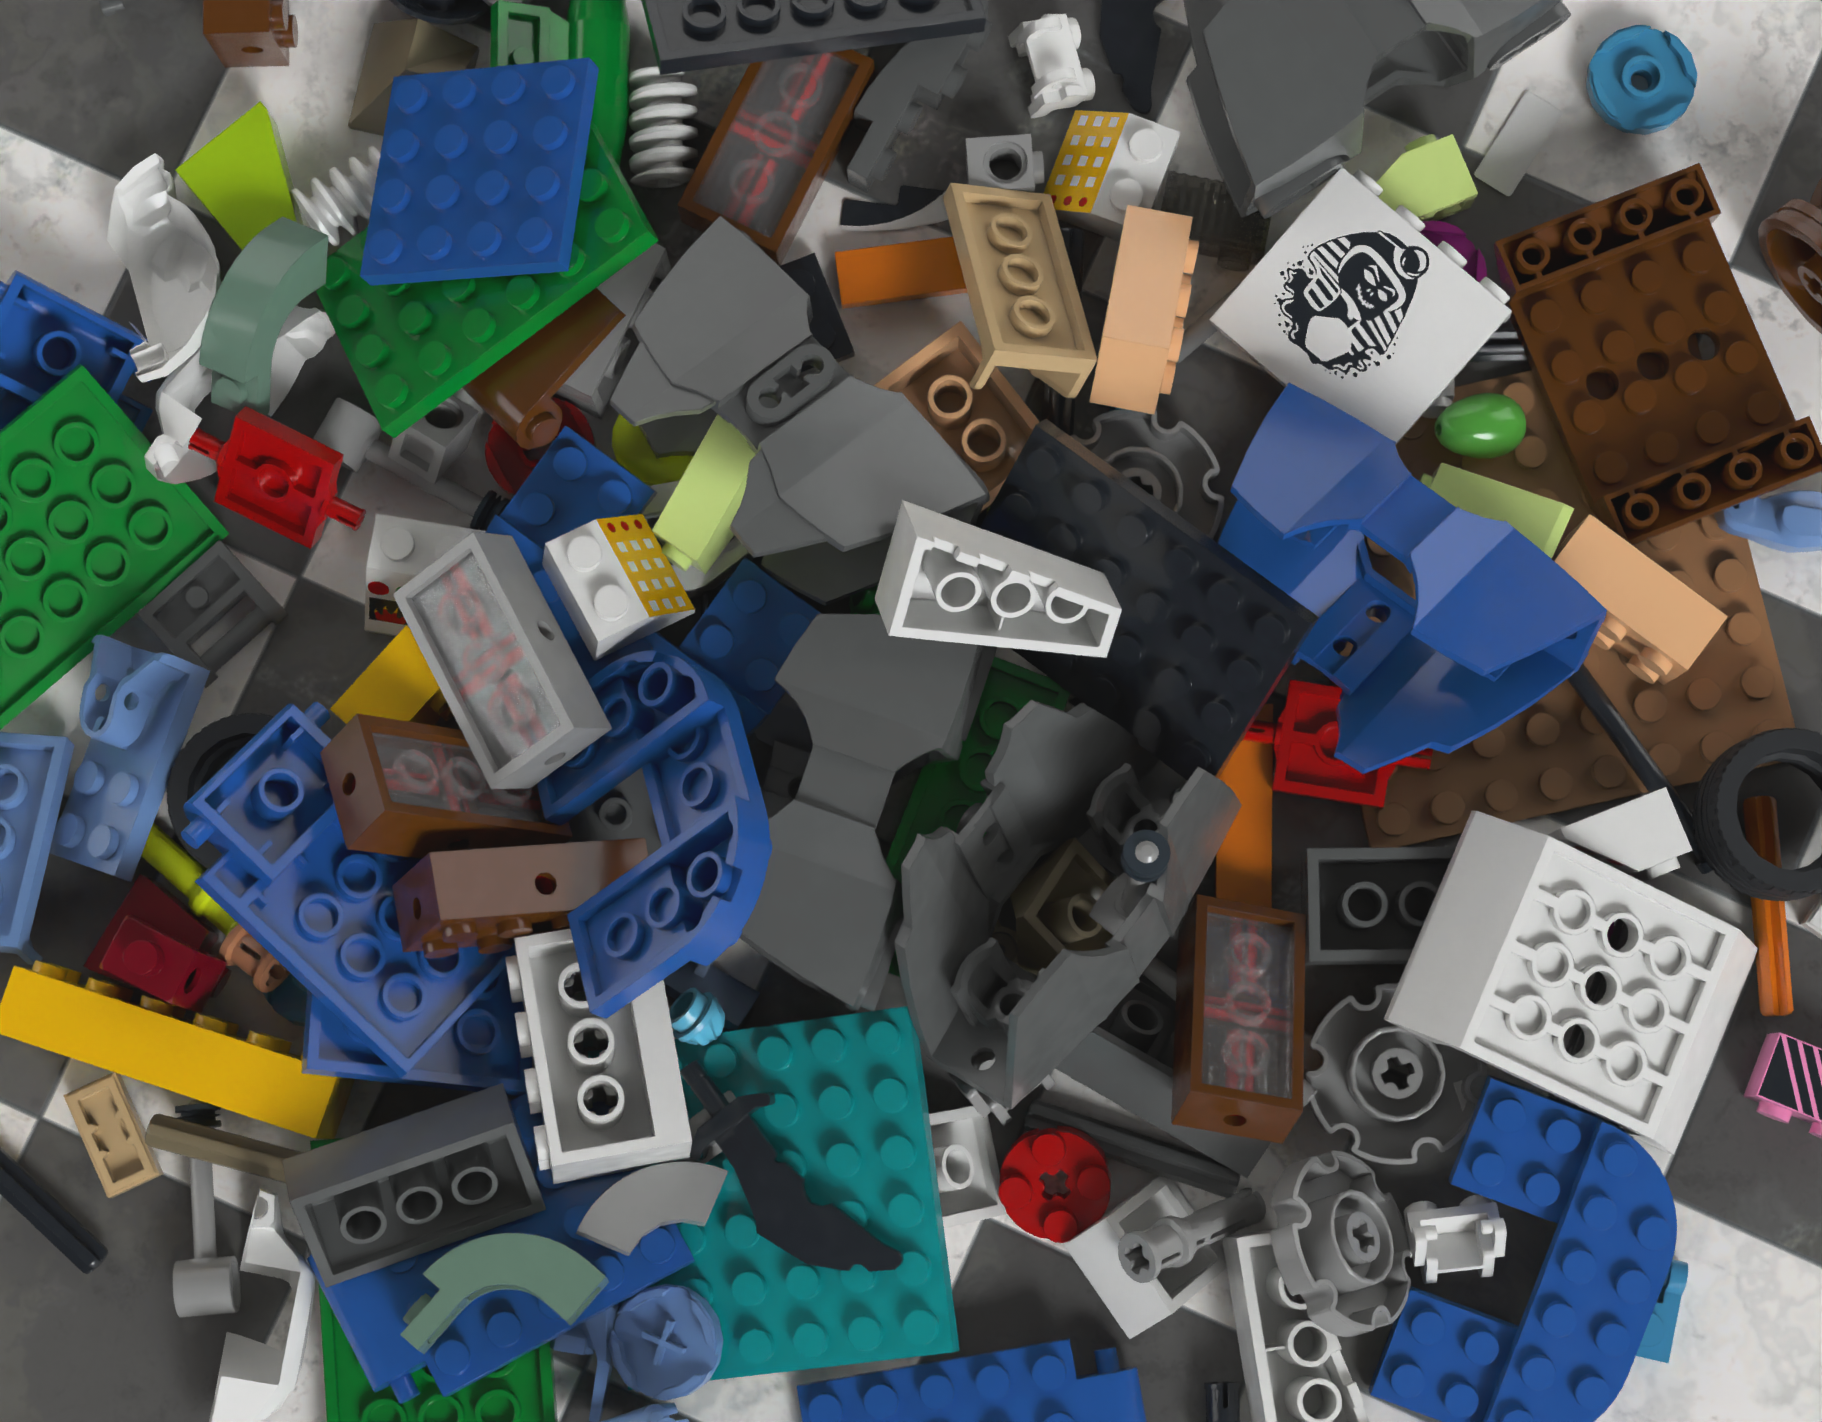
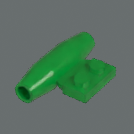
M503 0L496 1L491 6L490 67L589 57L599 68L592 120L620 168L630 114V24L626 0H570L567 20L552 12L550 7Z

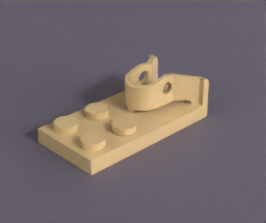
M950 183L943 196V201L978 330L983 359L969 383L972 389H981L996 366L1029 369L1030 374L1041 379L1062 396L1075 398L1098 359L1051 194Z

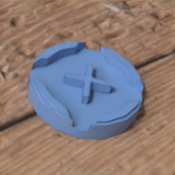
M667 1283L645 1288L623 1302L616 1314L618 1317L615 1320L614 1328L611 1329L609 1347L613 1366L627 1386L636 1392H642L646 1396L653 1397V1399L666 1401L690 1395L709 1382L721 1360L723 1336L719 1318L705 1298L689 1287Z

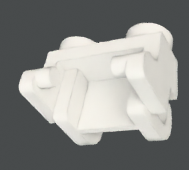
M1066 13L1044 14L1038 20L1021 22L1008 36L1010 47L1017 48L1018 56H1028L1035 84L1031 87L1032 95H1030L1032 103L1028 106L1030 118L1043 117L1053 110L1076 107L1082 101L1093 99L1095 95V79L1090 69L1081 68L1076 50L1081 43V30L1075 18H1067Z
M1473 1195L1464 1199L1460 1206L1437 1209L1436 1204L1433 1202L1418 1201L1410 1204L1404 1210L1410 1258H1413L1414 1267L1420 1266L1424 1284L1437 1283L1438 1273L1474 1269L1478 1270L1480 1278L1491 1277L1494 1272L1495 1257L1505 1256L1507 1236L1504 1218L1499 1216L1497 1203L1493 1202L1490 1198Z

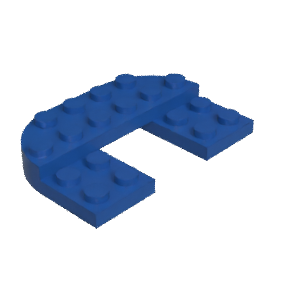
M565 425L500 515L494 516L485 533L513 536L587 680L612 662L636 652L658 651L664 655L682 658L708 670L726 685L736 701L746 737L750 736L762 725L785 695L786 691L774 679L794 645L816 615L822 613L749 559L744 558L679 648L656 631L594 661L542 565L545 543L595 519L642 514L658 492Z
M641 651L624 656L587 680L612 729L537 783L545 820L562 826L641 767L643 770L662 847L567 914L589 1011L591 1014L606 1019L690 960L707 967L728 947L734 945L740 938L742 929L747 923L760 896L766 876L768 860L772 853L767 811L735 699L726 685L708 670L682 658L664 655L658 651Z
M1488 1075L1448 1181L1454 1186L1558 1224L1519 1326L1410 1286L1407 1302L1401 1314L1392 1325L1368 1391L1371 1396L1442 1422H1594L1608 1409L1621 1391L1668 1274L1677 1239V1219L1673 1196L1667 1180L1651 1155L1618 1125L1589 1111Z

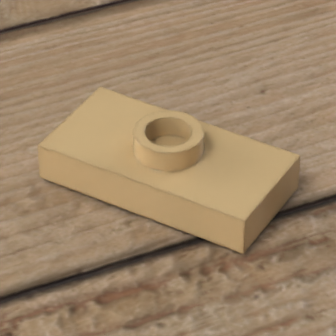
M110 1073L63 1095L108 1198L118 1196L164 1174L153 1148L145 1143L146 1132L120 1074Z

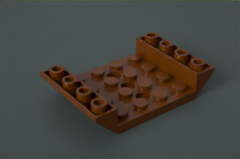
M1700 163L1500 239L1493 244L1501 288L1510 297L1505 305L1512 310L1510 316L1511 323L1517 333L1519 342L1523 345L1527 361L1588 505L1600 522L1631 545L1641 543L1822 472V444L1810 416L1796 421L1711 225L1721 214V211ZM1701 333L1711 338L1715 346V354L1712 359L1699 360L1689 352L1687 341L1690 335ZM1643 353H1653L1659 356L1665 367L1663 377L1657 380L1643 377L1637 368L1638 356ZM1594 372L1604 373L1609 376L1614 384L1613 396L1605 400L1594 398L1586 388L1587 376Z

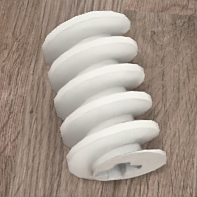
M658 66L641 68L629 75L630 86L635 90L629 96L630 107L635 110L629 117L630 128L636 132L629 138L630 149L636 153L629 160L630 170L636 174L630 180L634 185L649 188L676 187L689 182L695 171L694 169L683 167V162L698 158L697 149L683 146V141L698 136L697 128L682 124V120L698 115L697 107L682 103V99L698 94L697 86L682 82L685 72L660 75Z
M374 146L367 148L369 166L366 167L354 156L348 159L351 176L346 177L336 167L329 169L331 187L327 188L314 177L310 179L312 197H306L297 188L291 190L310 227L329 235L328 242L333 246L340 243L338 226L341 225L355 236L359 233L357 216L361 215L369 222L381 153Z

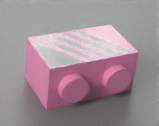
M1781 1032L1766 1034L1744 1097L1758 1102L1756 1112L1771 1119L1789 1123L1791 1116L1811 1123L1809 1133L1822 1139V1049Z

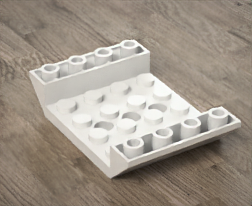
M1472 810L1384 1020L1428 1041L1458 1049L1623 1127L1631 1136L1674 1155L1758 948L1740 929L1559 840ZM1621 919L1628 928V939L1626 944L1616 951L1608 942L1607 932L1609 926L1614 921ZM1599 971L1606 980L1607 988L1603 998L1593 1003L1586 995L1585 985L1589 976ZM1578 1024L1584 1032L1585 1042L1582 1049L1577 1054L1571 1056L1564 1048L1563 1038L1569 1027Z

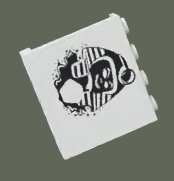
M1341 167L1209 320L1213 327L1284 388L1288 383H1291L1355 417L1397 444L1501 324L1510 318L1512 310L1505 305L1510 297L1489 278L1484 277L1479 283L1462 268L1467 264V260L1451 245L1442 241L1436 247L1420 233L1425 228L1424 223L1407 208L1400 205L1394 211L1378 197L1383 192V189L1366 173L1358 169L1351 175L1346 169Z

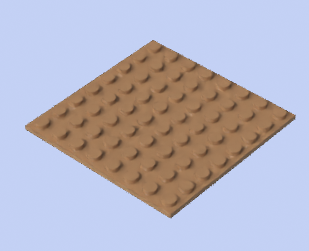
M1691 335L1687 341L1688 350L1695 358L1702 360L1696 335ZM1643 353L1638 356L1637 368L1643 377L1650 380H1657L1663 377L1665 367L1659 356L1653 353ZM1532 370L1455 387L1453 403L1475 394L1498 393L1512 398L1521 406L1526 418V432L1522 442L1510 453L1492 459H1478L1456 454L1441 445L1436 438L1434 427L1437 418H1426L1423 416L1416 421L1396 444L1400 459L1407 470L1412 473L1411 475L1417 480L1420 479L1423 473L1432 476L1439 465L1445 463L1575 508L1556 550L1567 535L1589 514L1598 519L1588 505ZM1594 372L1587 376L1586 388L1594 398L1605 400L1613 396L1614 384L1609 376L1600 372ZM1714 514L1633 545L1728 616L1691 667L1665 685H1662L1657 680L1654 684H1650L1635 675L1626 665L1629 659L1612 646L1609 650H1604L1592 643L1589 654L1583 662L1673 787L1701 781L1708 768L1723 752L1753 735L1773 729L1796 728L1748 539L1729 534L1720 529ZM1364 535L1372 569L1416 600L1413 574L1409 573L1403 562ZM1368 617L1370 620L1374 622H1381L1376 617ZM1348 642L1343 651L1336 650V652L1342 656H1349L1353 645ZM1566 679L1529 708L1494 730L1449 754L1433 750L1432 758L1410 755L1411 757L1430 759V771L1396 765L1394 772L1388 780L1384 808L1359 806L1369 848L1404 847L1462 834L1472 810L1513 823L1644 794L1649 791ZM1330 680L1331 686L1339 687L1332 680ZM1772 761L1760 764L1756 766L1754 769L1784 762Z

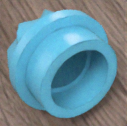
M695 987L683 992L669 1009L671 1024L674 1029L673 1034L680 1042L705 1046L718 1039L724 1028L725 1013L717 998L710 992L701 993Z

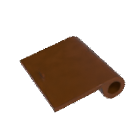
M596 287L462 387V389L520 447L535 449L545 446L557 436L562 422V410L551 397L626 315Z

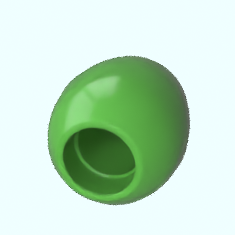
M1480 393L1460 399L1446 407L1439 414L1434 430L1440 444L1448 450L1466 457L1492 459L1510 453L1522 442L1526 432V418L1521 406L1512 398L1498 393Z

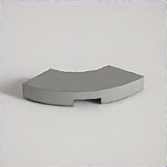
M685 1161L656 1164L640 1169L613 1184L593 1203L580 1223L576 1234L629 1256L641 1238L660 1226L684 1222L704 1227L728 1171L708 1164Z

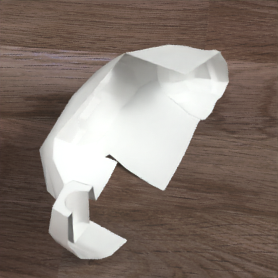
M154 153L134 166L119 184L115 186L107 234L108 243L129 270L148 339L147 342L140 331L130 323L144 341L129 350L138 370L135 372L136 377L142 383L168 376L201 346L210 308L222 283L220 280V264L208 233L196 215L186 205L177 200L173 177L170 172L164 170V160Z
M295 306L283 324L272 357L270 410L268 413L270 417L290 391L304 362L316 356L323 349L326 341L336 333L325 310L317 309L316 307L307 309ZM201 346L189 359L168 375L156 393L155 408L163 434L155 439L144 458L146 469L159 481L179 484L201 479L217 471L216 461L188 449L190 438L202 420L201 417L195 414V409L203 398L211 392L212 370L199 364Z
M261 1187L256 1198L239 1271L281 1278L290 1284L296 1298L288 1339L282 1351L241 1335L226 1333L209 1422H258L279 1410L286 1397L295 1389L306 1349L315 1293V1275L302 1254L294 1248L284 1235L278 1194Z

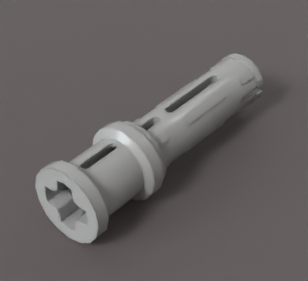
M1244 1188L1230 1197L1197 1210L1184 1218L1172 1215L1165 1216L1155 1222L1152 1229L1144 1233L1141 1231L1127 1233L1120 1239L1118 1245V1257L1121 1266L1134 1281L1139 1283L1150 1282L1160 1274L1162 1269L1168 1266L1176 1268L1188 1264L1198 1249L1234 1234L1240 1229L1261 1222L1266 1214L1264 1199L1257 1191L1252 1194V1188Z

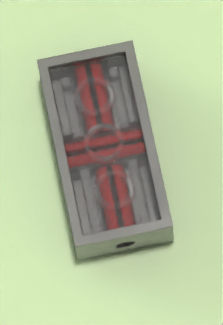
M472 532L392 594L491 789H530L612 729L513 536Z

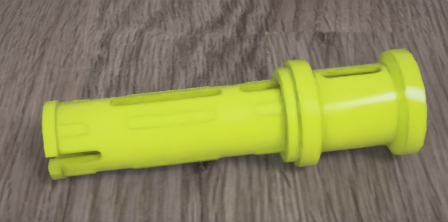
M153 823L141 856L190 899L188 906L191 913L198 918L206 917L227 936L239 923L195 883L207 869Z

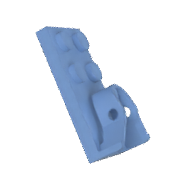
M96 635L91 641L94 643L91 671L83 687L79 712L81 727L91 739L83 761L75 773L74 784L62 816L56 824L49 853L131 882L166 791L171 769L174 767L175 760L181 751L210 670L168 653H154L132 647L108 636ZM104 684L106 694L101 700H97L95 696L96 689L99 685Z
M0 732V952L17 954L27 964L33 965L35 960L42 961L43 957L34 950L30 933L75 745L68 737Z

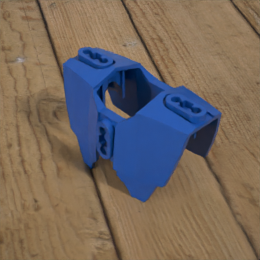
M1288 383L1265 416L1248 447L1234 479L1230 492L1237 498V501L1225 523L1218 544L1319 617L1291 663L1296 665L1301 659L1325 674L1342 689L1339 698L1341 701L1336 708L1339 731L1333 757L1342 760L1362 774H1365L1426 748L1449 754L1494 730L1529 708L1579 670L1589 654V649L1601 624L1605 620L1606 608L1555 561L1507 521L1484 518L1462 510L1459 506L1456 508L1414 478L1400 459L1395 441L1325 400ZM1364 535L1405 564L1409 573L1413 574L1416 600L1372 569ZM1368 617H1376L1381 622H1374L1370 620ZM1348 642L1353 645L1349 656H1342L1336 652V650L1343 651Z

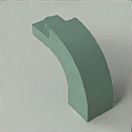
M281 217L260 231L235 259L213 300L200 348L199 364L212 370V403L237 414L245 406L263 415L269 413L272 357L278 335L295 306L306 296L326 284L329 235Z
M501 1233L484 1236L459 1245L447 1252L423 1273L440 1290L433 1298L425 1293L412 1305L403 1317V1321L408 1326L400 1335L418 1351L425 1354L472 1301L484 1294L497 1290H519L529 1293L543 1301L572 1326L609 1283V1280L579 1253L549 1238L524 1233Z

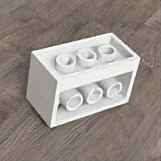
M571 929L514 938L516 955L505 957L512 1003L523 1001L525 1010L524 1012L514 1013L521 1058L532 1057L534 1068L524 1069L530 1114L542 1112L544 1124L533 1127L540 1171L551 1169L553 1184L642 1169L656 1164L689 1160L692 1137L664 979L606 1019L591 1014L587 1001L580 1002L572 998L574 993L585 990ZM588 1046H595L598 1050H603L599 1053V1057L587 1058L585 1055L580 1054L583 1052V1048ZM603 1101L606 1105L613 1106L609 1109V1114L602 1116L588 1110L593 1107V1103Z

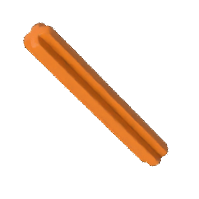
M1754 796L1745 799L1743 808L1747 842L1758 856L1778 868H1782L1776 799L1771 796ZM1751 897L1754 944L1758 948L1755 957L1760 1013L1762 1016L1767 1017L1787 1016L1792 1014L1794 1009L1785 901H1771Z

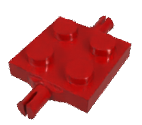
M247 406L235 416L230 438L226 442L203 431L201 428H197L190 438L188 449L216 461L219 482L214 502L309 549L321 539L327 517L352 528L354 531L359 529L365 518V509H361L339 498L337 494L336 482L344 454Z
M1290 679L1286 707L1280 715L1278 722L1254 720L1249 729L1264 731V733L1248 731L1242 740L1274 745L1277 763L1272 787L1273 791L1383 809L1388 780L1394 772L1396 765L1430 771V759L1408 756L1362 774L1342 760L1333 757L1339 731L1336 708L1341 701L1339 698L1342 689L1336 686ZM1426 748L1413 755L1432 758L1433 749Z

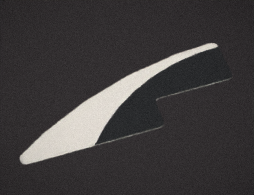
M903 185L900 187L899 199L896 205L846 199L843 203L840 228L842 230L863 232L905 230L946 221L948 216L943 201L946 191Z

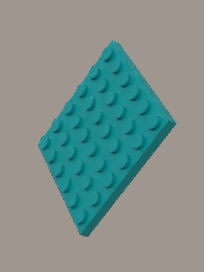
M908 1006L722 1032L718 1039L705 1046L688 1044L674 1039L680 1071L689 1063L698 1059L723 1094L731 1091L737 1098L738 1096L760 1092L774 1093L775 1103L769 1106H762L751 1116L778 1152L777 1160L779 1162H787L806 1179L804 1183L806 1193L812 1202L820 1205L835 1204L880 1241L899 1250L904 1257L903 1263L898 1268L886 1271L869 1272L859 1264H855L850 1271L807 1265L757 1234L756 1220L735 1169L723 1151L706 1164L727 1170L728 1173L705 1226L684 1222L675 1223L695 1262L648 1287L667 1283L689 1287L705 1298L718 1316L723 1336V1347L720 1363L709 1381L959 1351L920 1041L912 1023ZM603 1050L588 1051V1058L599 1057V1053ZM681 1076L689 1120L703 1110L704 1106Z

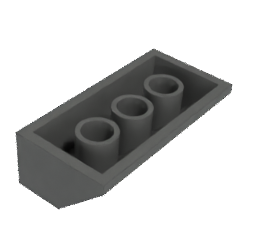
M1141 974L1139 977L1140 983L1134 986L1108 1015L1107 1019L1097 1025L1055 1069L1211 1157L1218 1163L1248 1178L1271 1142L1171 1124L1176 1001Z
M503 1083L282 1160L289 1202L326 1288L546 1210L518 1122Z

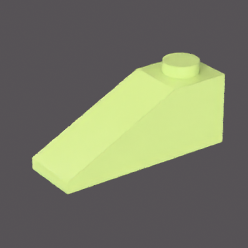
M1429 134L1410 142L1404 147L1406 152L1402 153L1376 182L1383 189V192L1378 197L1394 211L1402 205L1421 221H1438L1471 207L1478 195V191L1453 134L1438 140L1435 134Z

